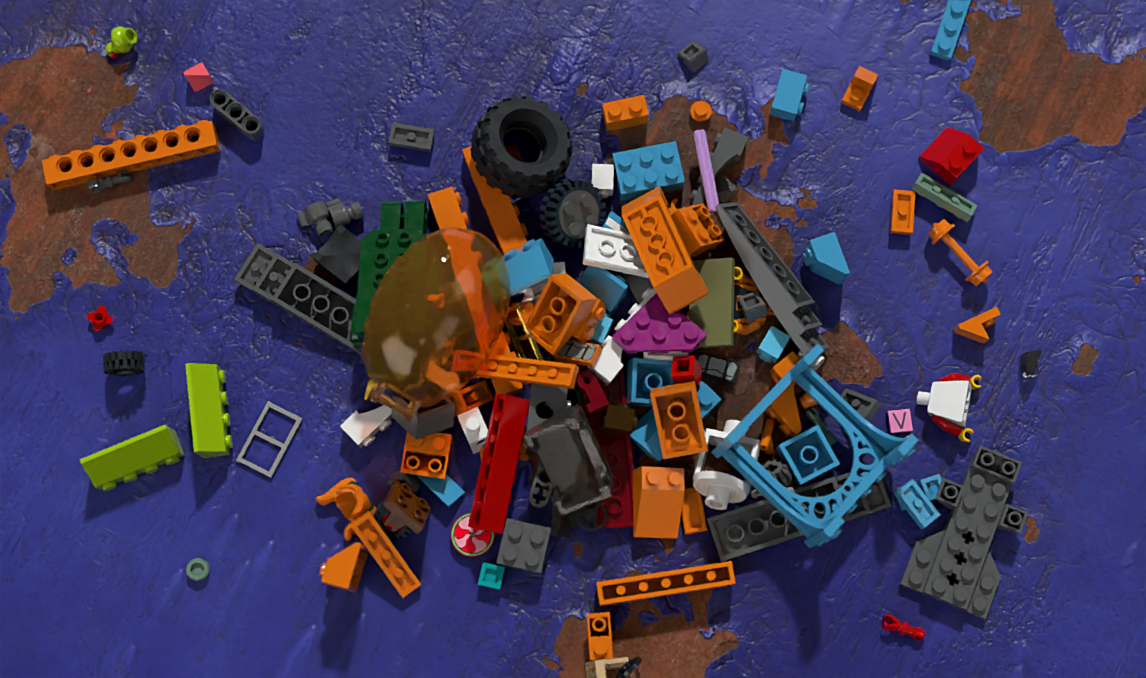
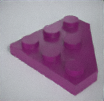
M656 293L612 336V340L628 354H637V352L669 353V351L691 353L707 337V334L681 311L678 310L669 314Z

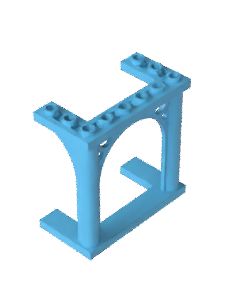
M818 343L790 369L711 452L717 459L722 455L806 537L804 543L809 548L815 545L821 546L824 542L827 543L830 539L833 540L842 531L840 526L845 522L841 517L845 513L850 514L857 507L858 504L855 502L859 497L864 498L872 490L870 485L874 481L878 483L886 475L884 470L888 466L892 467L904 458H908L915 451L914 445L918 441L913 434L905 438H898L879 430L865 420L809 366L824 351ZM793 380L842 426L851 442L853 463L850 474L838 490L826 496L804 497L789 491L737 442L749 429L748 427ZM858 442L862 444V447L865 445L867 448L859 449ZM861 454H869L873 457L874 462L871 465H864L859 461V456ZM858 469L868 470V472L861 473V477L856 473ZM845 486L849 487V492L845 491ZM830 499H833L836 502V505L835 503L832 504L830 512L828 502ZM803 502L808 504L807 512L805 511L806 508L801 506ZM816 503H821L824 507L825 513L822 519L817 518L814 514Z

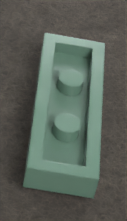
M922 172L912 187V190L920 196L931 200L937 206L948 210L957 218L963 219L966 222L970 220L977 207L973 202Z

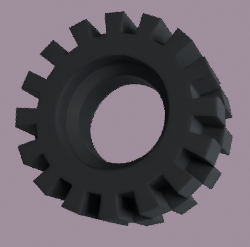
M121 350L103 354L104 374L110 376H131L144 373V353Z

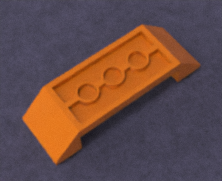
M658 186L623 205L622 217L653 288L668 313L672 314L705 297L709 292L702 276L694 267L668 210L667 205L669 204L661 187Z

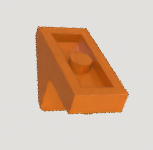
M859 66L841 103L860 112L878 74Z
M995 307L958 324L953 330L958 335L980 343H986L989 337L984 328L995 324V319L1001 314L998 308Z

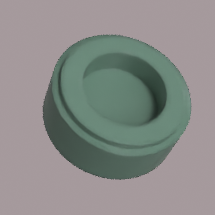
M195 558L188 563L186 573L194 581H203L210 574V565L204 559Z

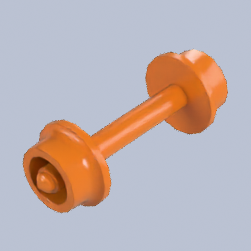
M945 219L939 223H933V228L927 233L932 239V244L934 245L942 239L972 273L965 281H970L975 287L981 282L987 283V277L993 273L988 266L989 262L986 261L978 267L948 234L955 227L954 224H949Z

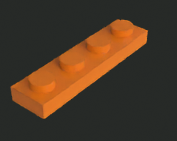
M369 511L350 524L402 598L421 585Z

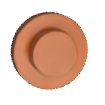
M704 101L695 102L690 109L691 117L697 122L707 121L712 112L710 105Z

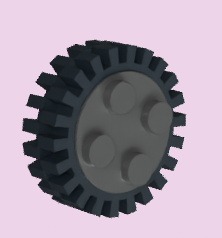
M576 179L560 180V183L553 184L554 189L549 188L547 190L550 197L544 196L542 199L547 204L546 206H540V210L545 211V214L540 215V220L546 221L541 224L542 229H547L544 232L545 235L550 237L549 240L557 245L582 248L585 242L587 224L603 226L605 223L600 220V217H606V212L601 211V208L606 206L605 203L599 202L604 198L602 194H597L599 189L593 187L592 183Z

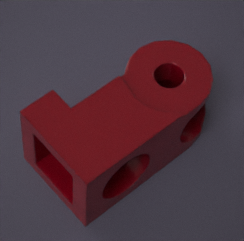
M590 371L581 372L575 381V386L583 394L587 402L584 411L587 417L605 409L609 402L595 375Z

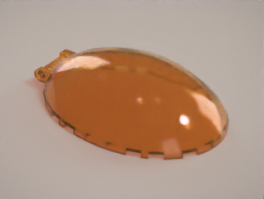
M441 229L427 234L423 239L411 244L410 248L390 266L376 290L370 304L371 309L367 321L365 320L364 324L365 333L364 342L362 343V359L365 363L368 378L377 382L370 396L371 401H379L404 415L403 418L407 421H411L419 407L425 408L438 404L454 395L483 366L498 342L505 324L510 305L511 287L509 272L503 255L487 237L470 229ZM385 388L411 401L409 406L406 407L383 394Z

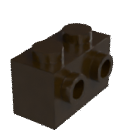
M617 403L616 406L608 404L602 412L599 434L625 439L636 428L637 417L634 416L635 410L629 409L630 406Z

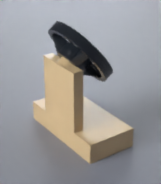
M637 656L632 660L628 659V657L586 662V678H606L605 670L619 668V673L616 678H626L642 662V658Z

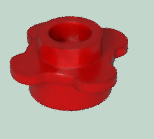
M99 306L96 311L90 312L87 315V320L92 322L95 331H101L113 323V317L107 313L105 306Z

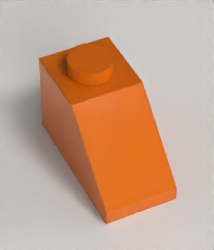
M486 380L446 396L455 404L454 417L494 400Z

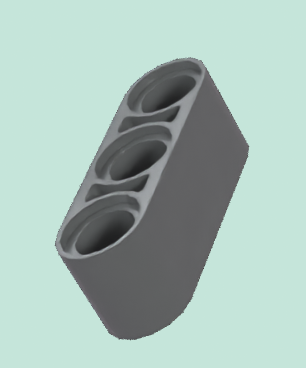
M217 89L211 93L210 102L219 115L250 140L256 141L263 137L265 130L257 116L226 91ZM226 99L224 104L217 105L219 100ZM236 112H242L240 117L233 118ZM258 125L256 130L248 131L250 126Z

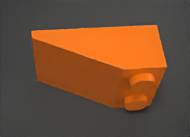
M567 273L551 275L523 331L554 356L587 319L598 298Z
M695 381L651 389L650 396L663 459L708 451Z
M641 466L633 470V531L635 538H678L685 491L684 468Z

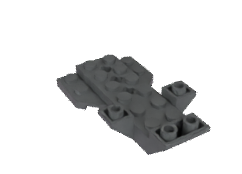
M979 445L965 470L961 484L942 478L935 500L951 510L944 530L914 543L899 584L969 614L986 619L1001 578L988 550L995 530L998 528L1021 534L1028 515L1026 511L1005 504L1011 486L1016 481L1022 462ZM969 534L971 542L965 544V539L962 538V535ZM960 554L963 562L958 565L954 556ZM953 575L956 582L950 586L949 580L946 578Z

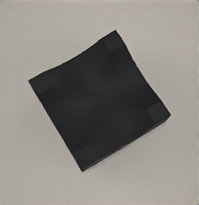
M340 224L330 239L314 254L313 259L340 282L349 287L359 275L361 240Z

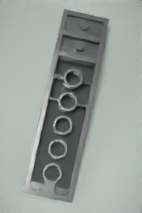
M737 202L718 204L715 208L733 245L761 294L804 356L817 343L824 349L822 352L824 353L829 346L817 331L822 326V323L809 308L815 303L813 298Z
M257 243L234 278V281L373 361V356H366L363 348H354L352 343L351 322L356 299L300 265L292 263Z
M860 469L857 470L856 473L859 477H861L860 474L863 472H868V470L865 471ZM850 472L796 489L794 493L812 498L829 495L844 484ZM882 479L878 483L874 481L870 485L872 488L870 493L864 498L859 497L855 502L858 504L857 507L850 514L845 513L841 517L845 522L891 507ZM844 487L845 491L849 492V487ZM767 499L707 519L721 562L804 536ZM830 499L828 502L830 512L832 504L835 503L836 505V502L833 499ZM803 502L801 506L805 507L807 512L808 504ZM816 503L814 514L817 518L822 519L825 513L824 507L821 503Z

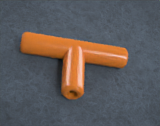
M772 419L766 420L759 446L768 455L774 452L772 432L775 422Z

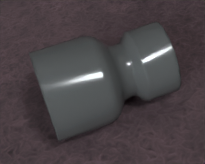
M339 198L326 202L335 229L340 224L344 227L348 226L352 219L364 218L359 202L352 203L350 207L344 206Z
M324 201L312 203L303 212L296 215L301 227L316 225L315 230L319 237L326 236L334 231L332 223L328 221L330 213Z

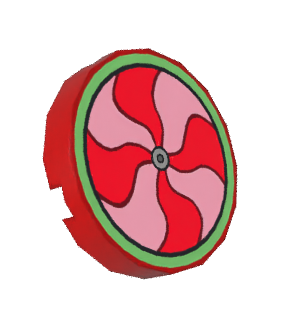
M466 513L458 517L453 523L450 532L451 542L460 554L467 557H480L493 546L495 533L468 527L471 513Z

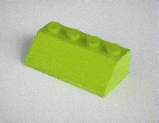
M186 363L194 452L202 458L230 455V448H233L231 435H228L227 429L230 426V416L225 410V405H228L227 392L223 391V383H226L225 371L221 370L217 364Z
M165 424L82 458L80 462L94 487L103 491H109L116 488L117 483L125 481V483L131 482L138 478L137 475L144 472L146 474L153 473L159 469L158 466L177 463L180 461L179 458L185 455L176 431Z

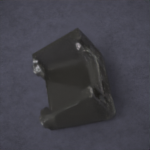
M580 404L573 405L526 431L525 437H523L524 444L528 450L531 449L534 453H538L554 487V495L551 496L552 503L555 508H559L562 515L612 496L614 481L611 470Z

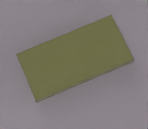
M735 259L692 261L694 267L702 276L709 292L705 297L689 304V319L707 334V337L696 348L733 346Z

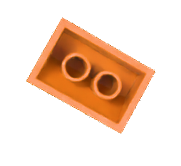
M356 542L328 558L327 563H323L320 570L321 582L332 587L357 593L369 550L362 543Z

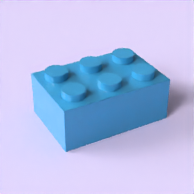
M676 141L612 153V164H614V175L620 202L636 199L658 186L661 187L663 193L683 190L685 180Z

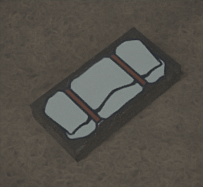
M698 351L696 359L702 368V376L731 384L736 383L741 362Z

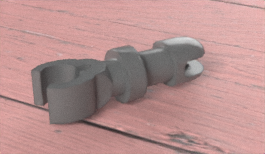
M124 171L116 176L111 177L108 175L105 176L106 179H93L87 183L91 193L95 194L101 192L106 187L113 188L116 184L127 183L131 180L129 172Z

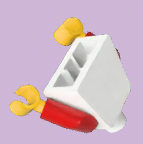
M951 373L940 378L938 382H933L930 393L919 391L917 404L928 405V414L932 417V421L942 430L958 436L962 442H970L971 440L965 438V432L973 434V430L969 428L962 429V427L966 426L971 390H977L981 387V385H976L974 380H980L981 376L975 375L970 378L969 375Z

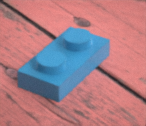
M913 479L894 492V495L920 529L927 527L940 516V513Z

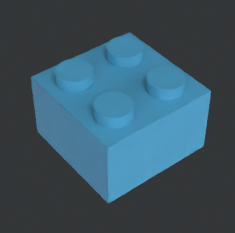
M819 425L787 440L776 448L781 460L789 465L792 471V480L797 488L840 465Z

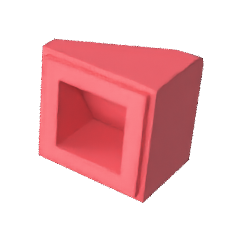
M199 63L183 72L195 92L214 83L203 63Z

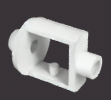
M727 420L723 432L707 428L705 430L707 448L709 449V445L718 446L741 421ZM745 432L737 442L753 458L758 460L760 440L745 437ZM708 451L699 453L693 474V486L700 494L706 496L705 504L714 509L724 510L727 508L728 503L745 500L750 493L752 484L747 479L743 482L729 474L703 471Z

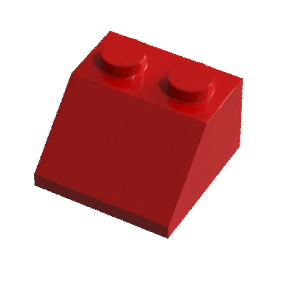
M947 127L918 158L951 186L981 154L984 147L969 134Z

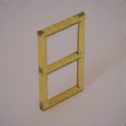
M517 303L500 310L519 357L526 358L519 341L529 339L537 360H543L520 304ZM517 311L526 334L516 335L509 321L508 312Z

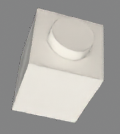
M592 164L593 187L599 189L597 194H602L603 198L613 196L614 164Z

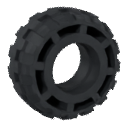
M517 96L504 98L499 103L495 102L479 119L471 137V157L476 162L475 168L479 175L487 179L486 183L493 189L495 187L502 190L501 193L507 196L515 194L518 198H530L532 195H541L547 192L564 175L573 153L572 141L569 140L571 134L568 126L562 123V116L557 111H552L549 108V104L544 101H540V103L534 101V97L522 96L521 99H518ZM518 137L525 140L533 148L536 161L525 163L513 158L507 152L503 138Z

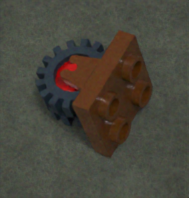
M397 479L391 485L386 499L378 504L373 516L386 536L390 537V541H394L395 537L397 541H400L402 537L406 538L411 530L418 534L423 529L431 508L423 498L415 495L407 484Z

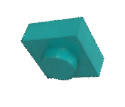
M483 562L478 585L500 590L505 567Z

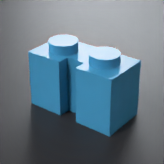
M782 69L769 115L794 121L796 115H801L804 103L800 102L802 95L806 96L809 84L805 83L807 75Z

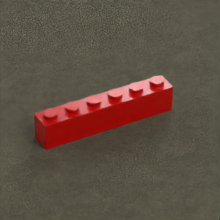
M503 394L495 395L468 527L500 534L503 532L506 524L507 508L511 501L510 494L515 480L516 465L520 457L521 441L525 433L526 417L529 414L530 400Z

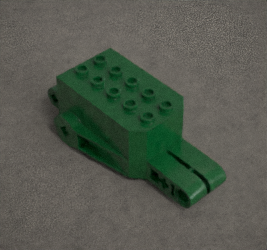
M426 200L406 201L405 213L402 201L382 202L380 230H372L361 240L358 294L351 322V337L354 348H363L366 356H373L372 377L374 383H395L396 372L399 383L420 382L422 354L433 353V346H443L445 343L444 307L430 309L432 301H428L429 295H438L440 283L437 265L427 238L428 210Z

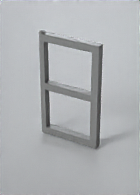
M268 401L236 462L242 463L272 478L303 418ZM269 408L296 420L284 444L258 431ZM255 435L281 448L270 471L243 459Z

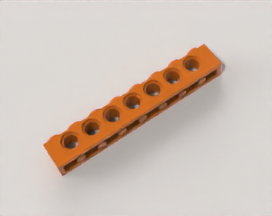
M201 120L191 126L180 125L173 130H158L148 136L137 135L131 140H116L112 144L105 146L94 145L91 149L84 151L73 150L69 154L62 156L52 155L48 159L42 160L46 185L54 191L84 184L93 179H105V176L108 175L111 177L116 176L124 171L131 173L220 152L221 149L217 130L213 122ZM199 136L196 142H190L192 137ZM178 141L175 147H169L171 142ZM157 146L155 151L148 152L150 147ZM130 151H136L134 156L127 157ZM115 155L111 162H106L109 156ZM93 160V164L90 167H85L88 161ZM72 165L70 171L64 172L67 166Z

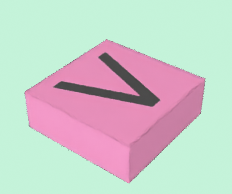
M910 409L886 412L890 434L913 431Z

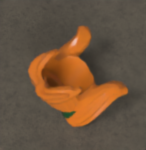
M346 478L340 481L328 492L317 496L315 499L317 503L323 506L334 501L343 515L350 521L344 530L346 541L351 540L352 536L356 533L350 524L369 511L373 516L376 511V507L370 503L368 496L358 486L354 478Z

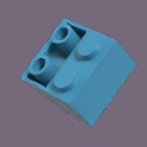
M588 265L578 282L604 303L607 307L605 309L606 313L610 316L627 295L628 285H626V280L618 274L614 276L608 269Z

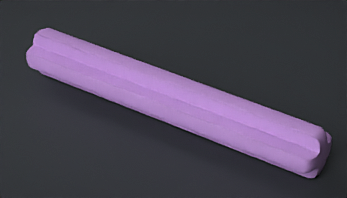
M701 129L694 131L693 135L707 209L710 213L717 212L715 207L719 204L706 133L705 130Z

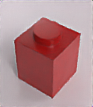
M695 355L673 357L671 377L675 384L695 381L696 388H700L702 368Z

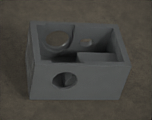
M532 384L527 423L528 438L563 441V435L568 436L569 419H565V415L570 414L571 401L567 400L568 392H572L573 389ZM542 409H548L553 413L548 419H541L537 414Z

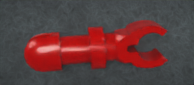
M886 614L882 618L883 621L888 622H884L881 626L885 631H899V634L910 635L915 640H922L926 635L924 629L917 626L914 628L904 621L901 623L892 615Z

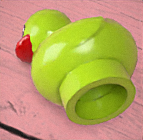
M120 26L113 29L111 32L112 42L108 43L105 48L107 55L117 58L119 53L129 52L133 44L137 42L136 32L130 27Z

